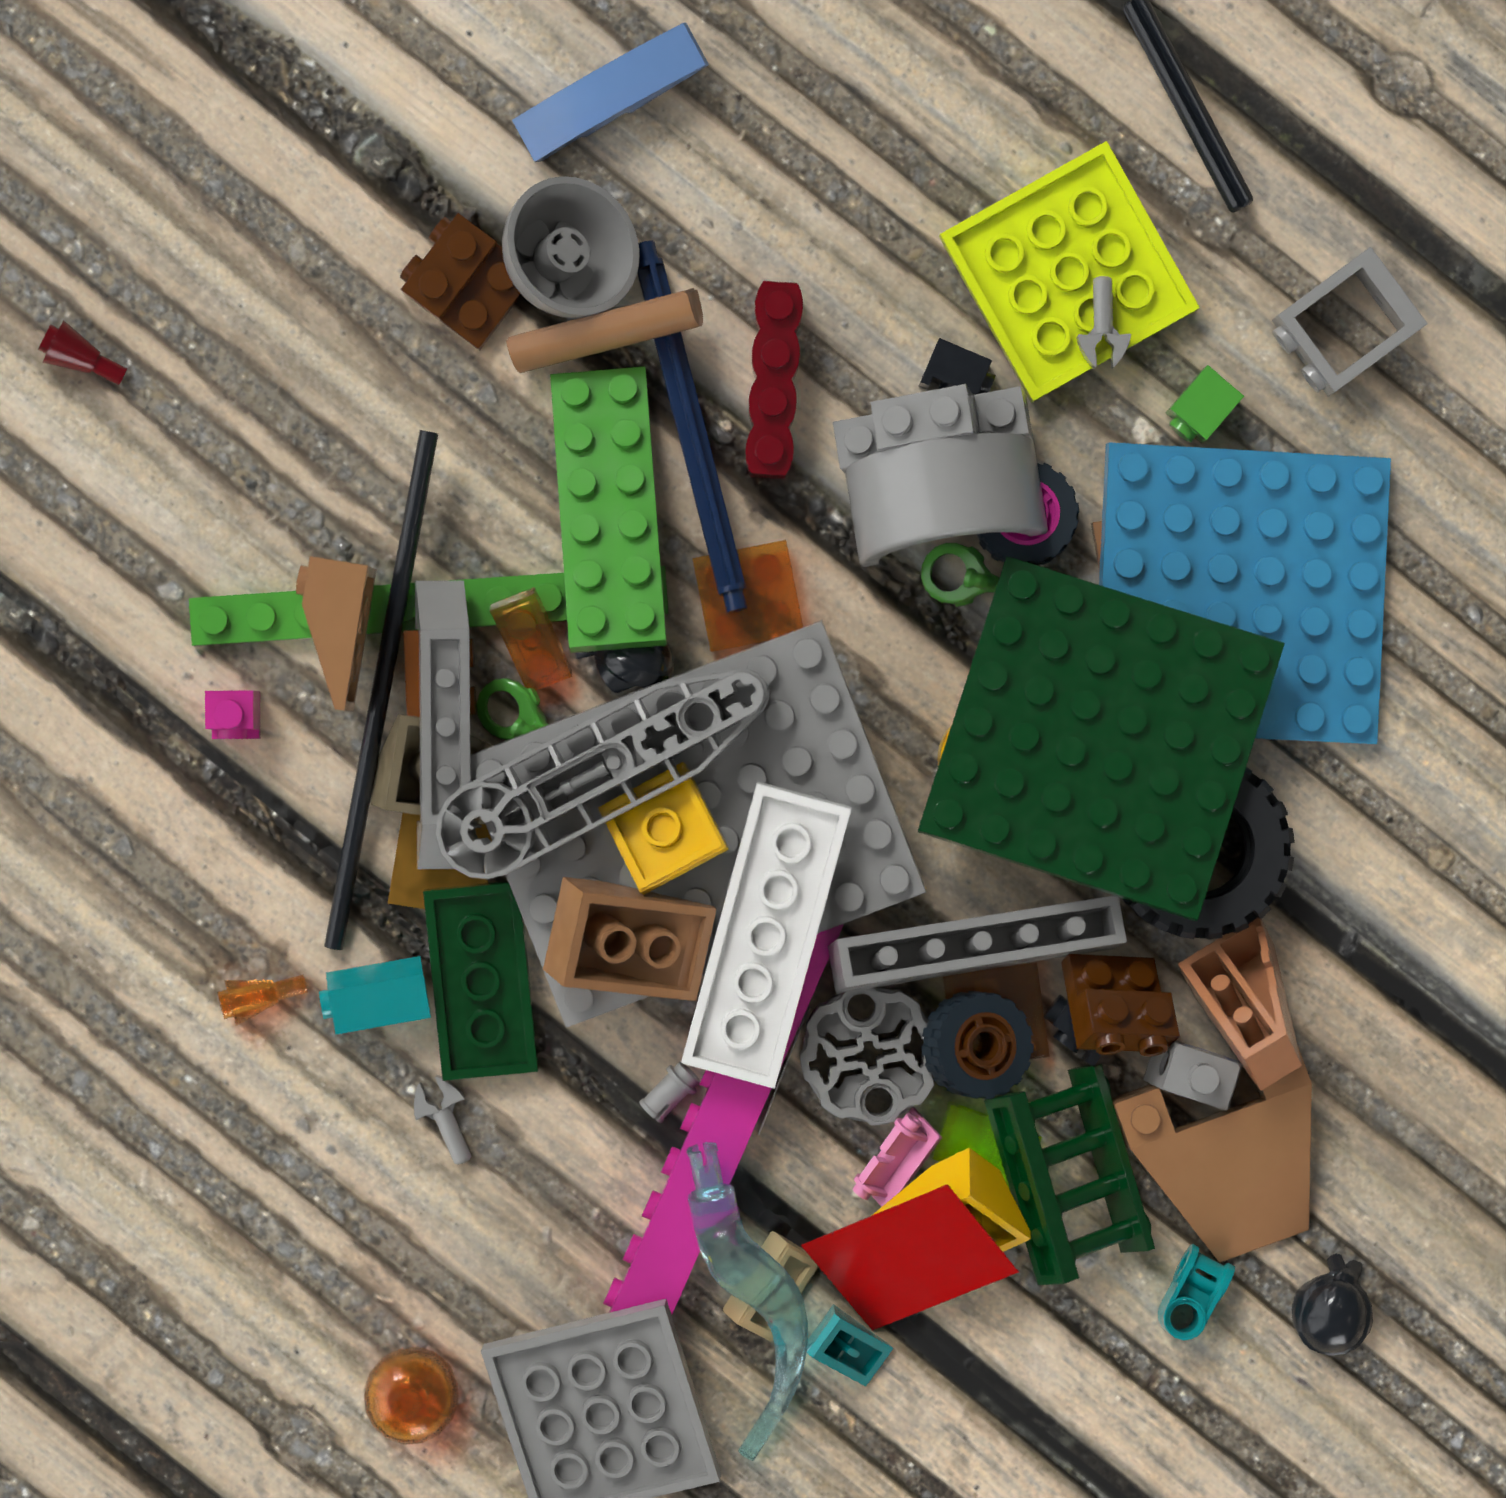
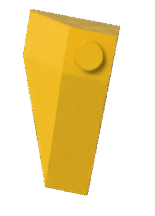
M967 1148L930 1166L874 1213L877 1214L948 1184L1003 1252L1031 1239V1231L1001 1171L971 1148Z

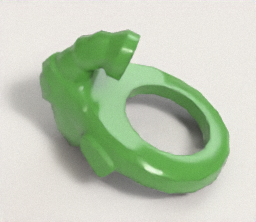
M944 543L933 548L926 555L921 568V579L925 590L930 596L943 603L955 604L956 607L972 604L975 597L984 593H994L999 581V577L992 574L985 566L984 556L978 549L958 543ZM946 554H954L960 557L966 567L963 584L953 591L939 589L932 578V568L935 561Z
M501 678L486 684L479 693L476 704L478 717L483 727L500 739L507 741L549 725L546 716L539 707L540 699L534 688L527 689L518 681L510 678ZM496 691L510 693L515 697L519 705L518 719L511 726L503 727L496 724L488 713L487 705L489 698Z

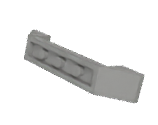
M415 581V629H419L420 821H417V869H454L441 854L436 837L438 814L447 798L464 785L470 783V645L464 581ZM454 805L450 809V812L462 820L468 815ZM463 840L449 847V850L451 851L464 844Z

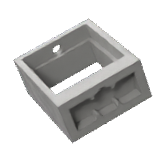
M1369 247L1272 319V322L1277 327L1273 330V335L1280 346L1288 354L1295 351L1305 365L1301 372L1306 381L1316 392L1323 389L1327 396L1338 391L1428 324L1372 247ZM1353 274H1356L1397 332L1337 375L1295 317Z

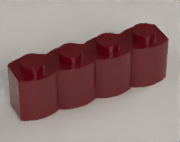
M763 281L755 299V323L758 330L752 347V371L755 381L750 390L748 408L752 429L748 435L745 449L747 470L750 477L785 479L792 465L794 445L789 429L794 421L797 406V395L793 380L799 366L800 346L796 333L800 327L803 312V297L798 283Z

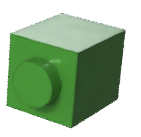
M1207 365L1165 412L1173 419L1169 426L1187 442L1191 443L1195 438L1200 443H1203L1241 401L1244 395Z

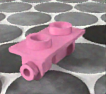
M913 1107L906 1113L904 1118L898 1117L895 1120V1127L880 1146V1153L872 1157L861 1174L855 1176L854 1181L856 1184L853 1187V1191L862 1199L868 1200L872 1196L881 1207L909 1185L943 1138Z

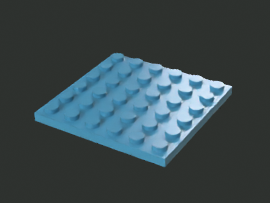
M1106 443L1099 585L1285 643L1255 739L1378 744L1391 458Z

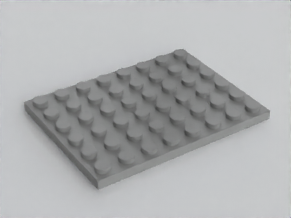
M822 620L656 683L662 684L742 669L752 670L760 674L767 682L769 688V701L765 709L703 772L693 776L729 850L650 891L717 908L702 977L705 976L758 781L852 807L818 933L926 893L923 880ZM715 679L688 685L693 694L720 680ZM739 681L736 684L738 692L727 699H721L719 691L713 694L723 706L726 720L732 717V714L726 710L730 705L738 702H744L747 707L752 705L750 696L756 692L754 685L744 686ZM656 684L470 754V782ZM681 686L660 689L641 700L649 715L653 716L686 699V696ZM700 702L690 709L688 719L692 727L698 731H704L711 726L713 712L707 704ZM635 703L598 723L607 739H610L643 720ZM676 714L670 717L676 726L667 731H657L654 727L650 729L652 738L646 741L649 748H659L661 752L665 751L663 742L675 734H681L683 742L688 740V737L678 726ZM742 722L715 735L719 744L721 745ZM589 726L555 745L566 762L600 743L592 726ZM707 739L673 757L675 765L684 762L691 772L698 768L714 752V749ZM546 749L514 766L513 769L523 785L555 768L556 764L549 749ZM602 754L541 785V787L547 794L561 787L560 782L571 779L590 769L596 763L602 760L605 762ZM663 762L629 781L632 787L635 788L668 770V767ZM610 769L609 774L576 789L575 792L567 796L563 793L550 800L553 810L612 780L614 777ZM505 771L486 781L503 783L513 789ZM621 785L587 802L595 822L603 818L598 807L625 793ZM484 787L482 808H491V788ZM528 792L522 797L531 807L534 820L541 817L537 804ZM578 808L544 825L552 844L588 826ZM519 809L507 815V818L510 821L522 815L523 810ZM493 821L485 822L489 834L496 832L497 829ZM606 823L506 874L542 968L545 962L563 877L604 881L638 889ZM536 832L534 845L527 857L545 848ZM506 843L507 845H509L510 847H512L513 849H515L516 851H518L519 853H521L520 850H518V849H516L515 847L511 846L510 844ZM544 971L566 1028L649 997L563 987Z

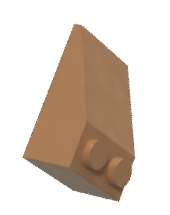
M310 556L308 566L301 565L299 568L296 594L303 596L302 607L334 709L354 711L377 570L368 565Z
M563 877L543 970L563 987L696 1001L717 908L654 892H648L643 895L639 889L610 882Z

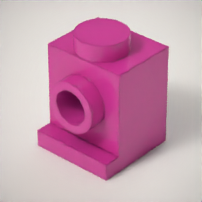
M205 691V729L212 730V739H260V691Z

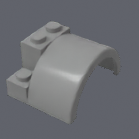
M962 384L870 402L871 415L833 422L839 466L846 476L858 559L861 566L878 565L882 557L894 551L944 538L993 532L1022 533L1029 537L1047 533L1048 526L1027 398L1021 386L973 395L968 386Z

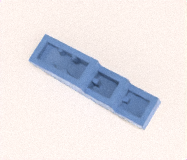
M682 23L584 76L512 121L534 162H540L578 138L588 137L621 115L634 112L709 64L687 23Z

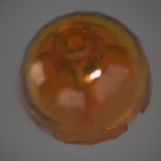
M407 1347V1349H398L384 1355L370 1371L363 1390L364 1408L372 1426L386 1439L403 1445L424 1443L440 1435L453 1420L459 1402L458 1384L450 1364L436 1352L421 1347Z

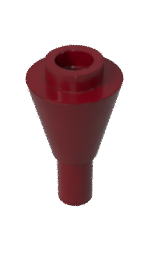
M64 320L60 328L50 324L38 348L39 351L46 354L42 363L85 373L93 372L117 385H120L128 369L100 355L101 352Z

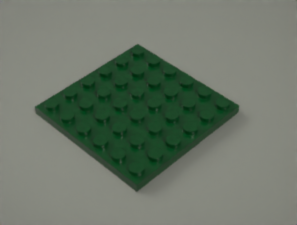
M1006 556L918 827V833L1197 922L1285 643Z

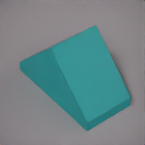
M834 1304L806 1342L807 1354L865 1387L893 1350V1347Z

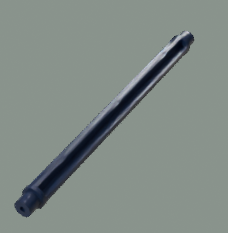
M649 240L638 243L640 257L637 275L644 301L671 294L663 259L658 257L655 242ZM678 332L655 338L654 342L718 594L723 596L728 614L743 611L748 608L744 595L746 585L682 334Z

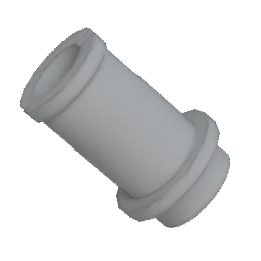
M681 1062L675 1067L669 1065L666 1069L668 1074L645 1098L639 1101L642 1108L659 1123L664 1121V1118L688 1093L694 1095L697 1092L695 1086L700 1082L699 1078L689 1067Z

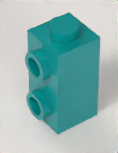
M421 956L326 972L327 990L319 991L323 1019L333 1018L336 1035L431 1018Z

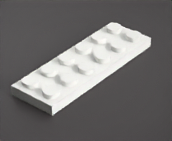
M757 782L681 1063L775 1089L852 807Z

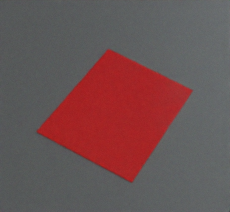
M948 1184L801 1245L872 1331L1019 1272Z

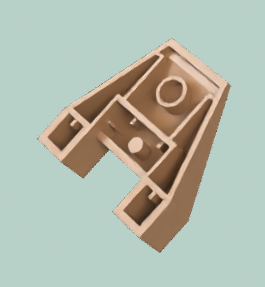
M1300 1050L1301 1067L1262 1091L1255 1084L1259 1098L1174 1128L1160 1088L1152 1084L1112 1098L1126 1146L1219 1263L1309 1230L1312 1083Z

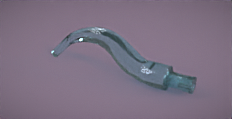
M713 1142L702 1143L706 1159L705 1166L698 1144L689 1147L686 1151L695 1185V1190L688 1195V1203L699 1249L710 1274L717 1283L730 1294L754 1308L766 1320L772 1331L775 1344V1378L769 1402L738 1449L742 1456L754 1461L787 1410L800 1382L805 1365L806 1346L808 1345V1320L804 1299L795 1281L786 1269L754 1242L744 1230L734 1187L723 1182L717 1153L718 1146Z

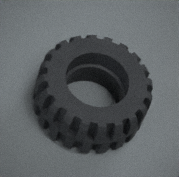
M1246 767L1231 816L1240 827L1244 840L1242 862L1235 875L1223 886L1206 893L1197 922L1122 898L1136 912V915L1145 922L1162 931L1183 938H1205L1208 940L1223 938L1225 934L1232 932L1237 934L1249 928L1248 924L1257 918L1262 919L1271 910L1269 906L1276 896L1281 897L1287 886L1284 883L1288 870L1292 871L1294 857L1290 856L1291 843H1295L1293 828L1288 827L1285 816L1289 814L1283 802L1277 800L1272 793L1274 789L1264 779L1252 773L1253 770Z

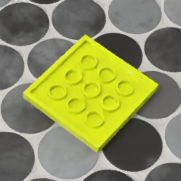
M1107 141L939 234L940 240L1031 403L1093 369L1082 355L1076 337L1078 334L1088 335L1094 328V278L1108 276L1112 279L1113 327L1119 334H1131L1127 349L1200 308ZM1102 336L1101 341L1095 347L1097 366L1111 359L1112 355L1111 346L1105 341V337Z

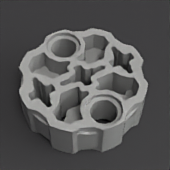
M874 987L838 993L826 1002L819 1003L806 1021L807 1029L803 1048L799 1053L804 1080L809 1082L813 1091L820 1099L822 1107L840 1119L849 1118L867 1122L869 1125L874 1126L894 1122L899 1115L908 1111L914 1105L922 1104L934 1086V1076L931 1072L927 1071L925 1055L921 1056L922 1062L918 1064L912 1051L904 1050V1044L911 1042L913 1026H916L917 1032L922 1040H924L922 1036L923 1029L927 1027L929 1021L920 1010L919 1003L900 989L892 990L885 987ZM867 994L874 1000L875 1008L868 1018L856 1019L848 1013V1003L854 995ZM900 1020H905L898 1036L878 1039L877 1034L893 1032ZM828 1032L838 1041L856 1038V1043L836 1047L825 1035ZM867 1041H872L876 1049L882 1048L886 1050L895 1048L892 1051L883 1052V1054L876 1056V1064L872 1066H867L863 1058L844 1059L847 1056L857 1055L856 1053L862 1052L864 1050L863 1043ZM819 1043L822 1044L823 1050L826 1051L828 1057H836V1063L829 1065L828 1080L826 1081L823 1080L818 1067L809 1066V1062L816 1059L817 1044ZM904 1060L915 1072L911 1075L905 1072L901 1066L884 1069L883 1064ZM861 1068L862 1073L845 1076L838 1089L834 1087L842 1071ZM875 1088H883L892 1096L890 1107L881 1113L869 1111L865 1106L866 1095Z

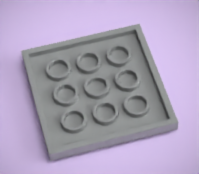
M667 1299L483 1345L481 1354L528 1498H654L720 1482L721 1470Z

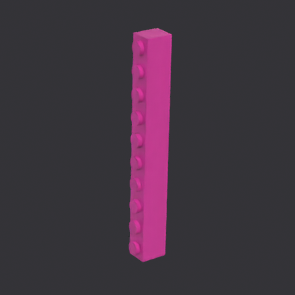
M844 924L817 933L782 1064L828 962V946L838 939ZM705 1070L699 1085L707 1088L700 1106L691 1102L680 1129L688 1132L681 1149L671 1147L661 1170V1173L669 1176L662 1193L652 1191L642 1213V1217L649 1219L642 1237L633 1234L622 1259L630 1263L623 1281L614 1277L603 1302L604 1305L611 1307L609 1313L667 1299L671 1315L673 1314L772 1088Z

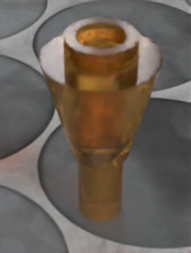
M299 975L273 982V980H224L226 990L218 991L217 995L224 1020L233 1017L235 1026H238L276 1005L279 1000L308 993L304 975Z

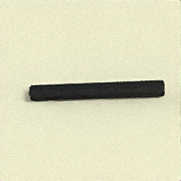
M1129 0L1124 4L1123 11L1228 210L1237 212L1252 203L1253 196L1150 1Z

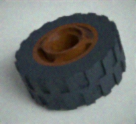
M979 991L959 992L953 994L952 998L941 1001L938 1004L937 1010L931 1012L928 1017L927 1027L923 1029L924 1045L921 1046L922 1055H925L927 1071L933 1074L935 1077L933 1080L939 1086H945L947 1088L946 1091L965 1097L992 1099L995 1098V1095H1004L1010 1092V1088L1013 1085H1018L1023 1079L1022 1075L1025 1070L1028 1071L1031 1064L1029 1060L1034 1050V1044L1031 1042V1035L1033 1033L1031 1026H1028L1025 1020L1027 1018L1022 1010H1018L1015 1007L1016 1004L1013 1001L1001 998V995ZM980 1034L983 1045L980 1053L975 1056L972 1045L975 1037Z

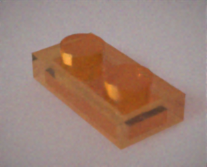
M535 587L491 604L490 612L524 687L527 689L534 688L537 691L572 677L570 664Z

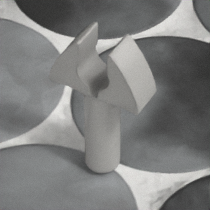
M1098 276L1093 279L1094 328L1088 335L1078 334L1076 339L1082 355L1094 369L1097 366L1095 347L1101 341L1102 336H1104L1105 341L1112 348L1111 368H1114L1123 357L1129 345L1131 334H1119L1113 327L1112 279L1108 276Z
M436 1075L435 1079L444 1097L441 1102L442 1109H440L436 1104L429 1102L425 1089L420 1082L414 1099L415 1119L419 1120L427 1116L435 1120L454 1164L466 1163L470 1160L471 1153L453 1114L456 1102L465 1099L464 1094L449 1080L442 1081V1076Z

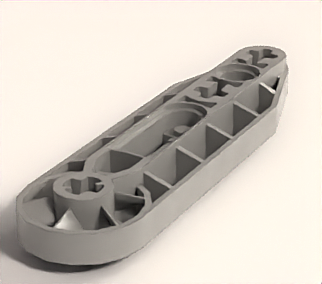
M740 669L656 684L458 789L447 798L438 814L436 837L441 854L454 869L468 877L491 879L505 875L703 772L765 709L769 701L767 682L760 674L752 670ZM715 679L720 680L693 694L688 685ZM739 681L744 686L754 685L756 692L750 696L752 705L747 707L744 702L730 705L726 710L732 714V717L726 720L723 706L713 694L719 691L720 698L727 699L738 692L736 684ZM681 686L686 699L653 716L649 715L641 700L642 698L660 689ZM700 702L707 704L713 712V722L704 731H698L693 728L688 719L690 709ZM635 703L643 721L607 739L598 722ZM676 714L678 726L688 737V740L683 742L682 735L675 734L663 742L665 751L661 752L659 748H649L646 741L652 738L650 729L654 727L657 731H667L676 726L670 719L672 715ZM742 722L720 745L715 735ZM592 726L600 744L565 762L555 744ZM708 739L714 752L698 768L680 776L673 757ZM549 749L556 767L522 785L513 767ZM602 754L605 762L602 760L573 778L560 782L561 787L547 794L542 789L541 785ZM665 762L674 781L638 799L629 780ZM610 769L614 777L612 780L553 810L550 800L563 793L567 796L575 792L576 789L609 774ZM505 771L513 789L503 783L486 781ZM621 785L631 803L595 822L587 802ZM484 787L491 788V808H482ZM528 792L535 800L541 817L535 820L531 807L522 797ZM452 805L468 814L464 820L450 812ZM578 808L588 826L552 844L544 825ZM519 809L523 810L522 815L510 821L507 818V815ZM480 818L484 822L493 821L497 830L490 833V835L495 837L492 842L488 838L479 839L477 837L475 829L482 827L477 823ZM536 832L545 848L527 857L534 845ZM463 840L464 844L451 851L449 850V847ZM506 843H508V844H510L511 846L515 847L516 849L520 850L521 853H519L518 851H516L515 849H513L512 847H510V846L507 845Z

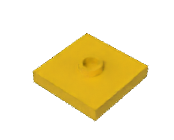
M684 762L676 765L680 776L690 772ZM668 769L633 789L639 799L674 781V778ZM693 777L606 822L640 893L643 895L729 850ZM624 793L601 805L598 809L602 817H605L630 804L631 801L627 794Z

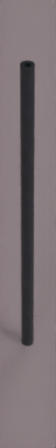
M419 431L324 947L329 949L343 950L439 435V433Z

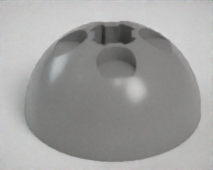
M564 176L549 178L533 185L514 204L507 217L503 231V260L513 285L531 304L552 315L567 318H583L602 313L619 303L629 292L635 281L640 256L638 238L632 221L621 204L610 193L587 180Z

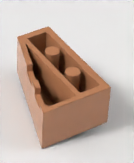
M1257 918L1248 924L1249 928L1237 934L1232 932L1223 935V938L1215 940L1179 962L1178 966L1196 1000L1259 1090L1262 1091L1301 1067L1302 1063L1275 946L1263 920Z

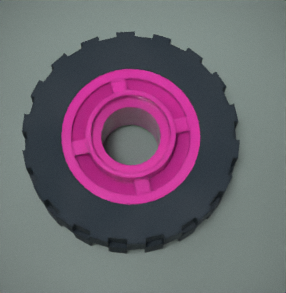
M1037 463L1048 526L1046 534L1031 537L1014 532L977 534L980 546L983 550L986 549L997 562L999 560L1005 562L1006 556L1034 565H1044L1051 562L1056 556H1059L1071 541L1078 525L1079 503H1076V493L1073 486L1068 485L1066 477L1061 472L1057 473L1051 469V465Z

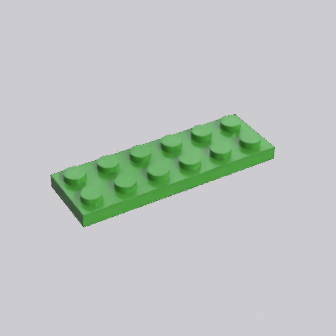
M646 367L550 374L570 653L667 645Z

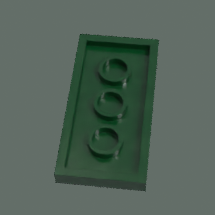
M509 882L424 889L423 896L442 1081L538 1072L539 1066L524 920Z

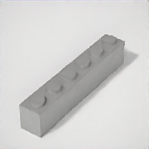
M1114 895L842 938L831 943L828 946L835 991L836 993H843L1066 957L1068 954H1086L1111 950L1125 944L1127 939L1119 897Z

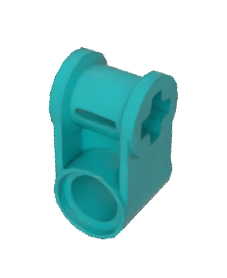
M1191 1244L1182 1256L1174 1273L1173 1280L1159 1305L1158 1321L1162 1328L1174 1338L1180 1340H1192L1199 1336L1204 1330L1216 1304L1225 1294L1233 1278L1235 1266L1230 1263L1222 1265L1199 1253V1247ZM1196 1269L1212 1275V1279H1208L1195 1272ZM1180 1304H1188L1193 1310L1192 1322L1185 1328H1174L1170 1320L1171 1312Z

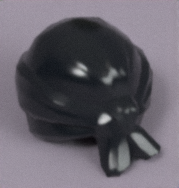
M668 641L665 646L575 653L577 659L594 656L600 678L614 693H619L635 686L645 688L672 677L675 665Z
M1335 1253L1327 1258L1330 1272L1304 1283L1297 1290L1292 1303V1321L1301 1341L1309 1349L1328 1356L1347 1354L1358 1348L1370 1333L1373 1324L1371 1302L1367 1293L1358 1283L1363 1264L1356 1260L1345 1264L1342 1255Z

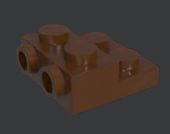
M457 213L452 221L446 216L443 217L433 229L428 240L434 243L424 259L415 255L406 265L400 275V278L406 283L400 290L404 295L480 351L521 297V294L515 288L507 273L502 247L494 239Z
M1068 954L1061 961L1077 1049L1096 1050L1097 1053L1102 1055L1115 1054L1120 1051L1140 1052L1142 1056H1157L1165 1053L1168 1047L1180 1037L1172 993L1161 992L1154 958Z

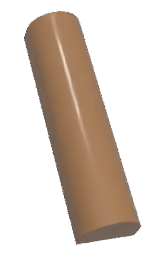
M691 288L604 311L596 315L508 337L506 344L515 369L519 373H524L701 327L703 325L702 306L698 291Z

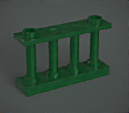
M1102 1064L1094 1065V1067L1090 1065L1069 1069L1068 1074L1072 1087L1028 1102L1025 1091L994 1096L995 1098L984 1100L1009 1189L1031 1231V1239L1026 1241L1025 1244L1037 1285L1066 1284L1079 1279L1075 1264L1076 1259L1117 1243L1121 1253L1144 1252L1155 1249L1151 1235V1223L1142 1205L1112 1102L1111 1086L1104 1074ZM1078 1105L1086 1133L1042 1149L1035 1127V1120ZM1091 1151L1099 1179L1055 1195L1048 1171L1049 1167ZM1105 1197L1112 1225L1069 1241L1062 1213Z

